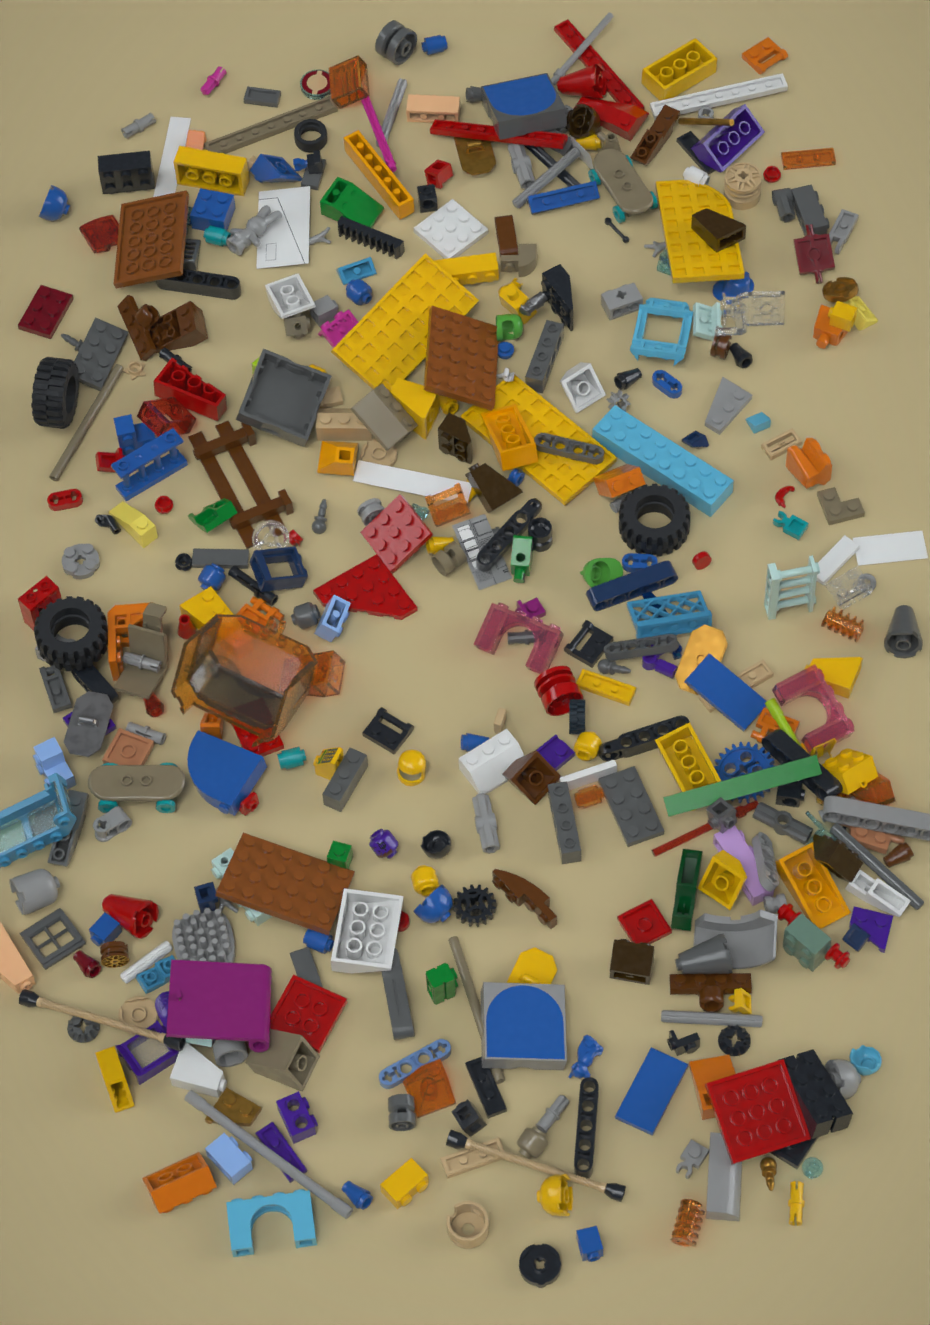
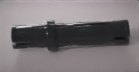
M237 566L231 567L228 575L251 590L254 596L262 598L271 606L277 602L278 595L271 591L261 592L256 580Z

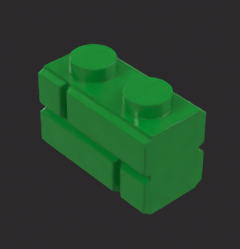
M447 963L437 966V969L432 968L426 971L427 991L436 1005L444 1002V999L448 1000L455 997L456 988L458 987L456 981L458 979L454 968H450Z

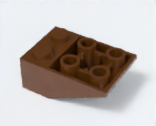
M192 301L160 316L157 323L149 330L157 349L153 354L160 353L163 348L171 351L193 347L208 339L203 311Z

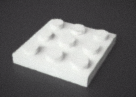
M453 199L413 228L414 233L444 259L458 257L488 234V228Z

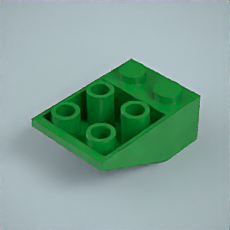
M340 177L335 179L320 200L321 215L338 221L343 216L368 227L374 225L384 210L380 203L352 182Z

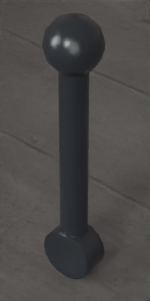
M605 218V224L610 225L624 243H628L629 237L624 236L612 223L611 218Z

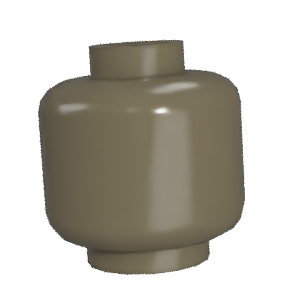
M534 1126L532 1129L526 1128L517 1141V1145L521 1148L519 1152L528 1159L531 1156L539 1157L548 1144L547 1135Z

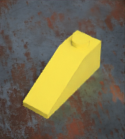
M122 501L108 512L143 548L158 538L156 526L143 513Z

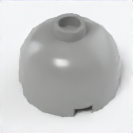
M828 1060L825 1064L827 1072L844 1099L851 1098L861 1083L860 1073L847 1060Z

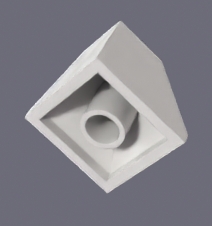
M580 362L566 371L560 380L575 413L580 412L606 395L591 363Z

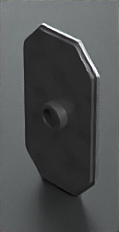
M88 691L76 699L64 738V744L70 754L89 757L101 749L114 707L107 694Z

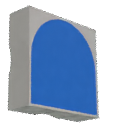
M483 982L480 991L481 1020L483 1024L481 1040L482 1068L512 1069L525 1067L534 1070H564L567 1063L565 985Z

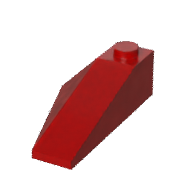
M581 97L577 103L594 108L600 116L601 127L630 142L649 115V112L631 104Z

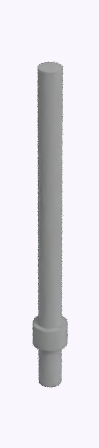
M609 12L564 65L553 73L551 81L554 86L614 17L612 13Z

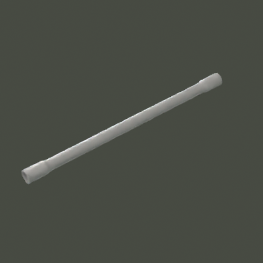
M193 1090L186 1094L184 1098L186 1102L197 1110L202 1111L307 1190H310V1192L328 1204L335 1212L345 1219L353 1212L352 1207L314 1182L208 1104L205 1099Z

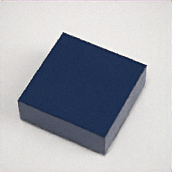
M853 923L842 940L859 952L871 935Z

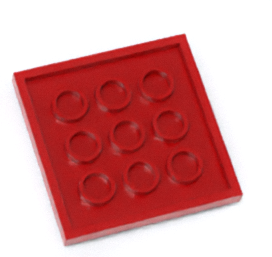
M784 1059L704 1084L731 1164L811 1139Z

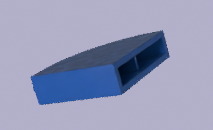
M199 730L192 739L188 751V770L198 793L206 802L218 808L224 814L229 813L234 816L237 814L241 807L240 803L248 797L267 768L263 756Z

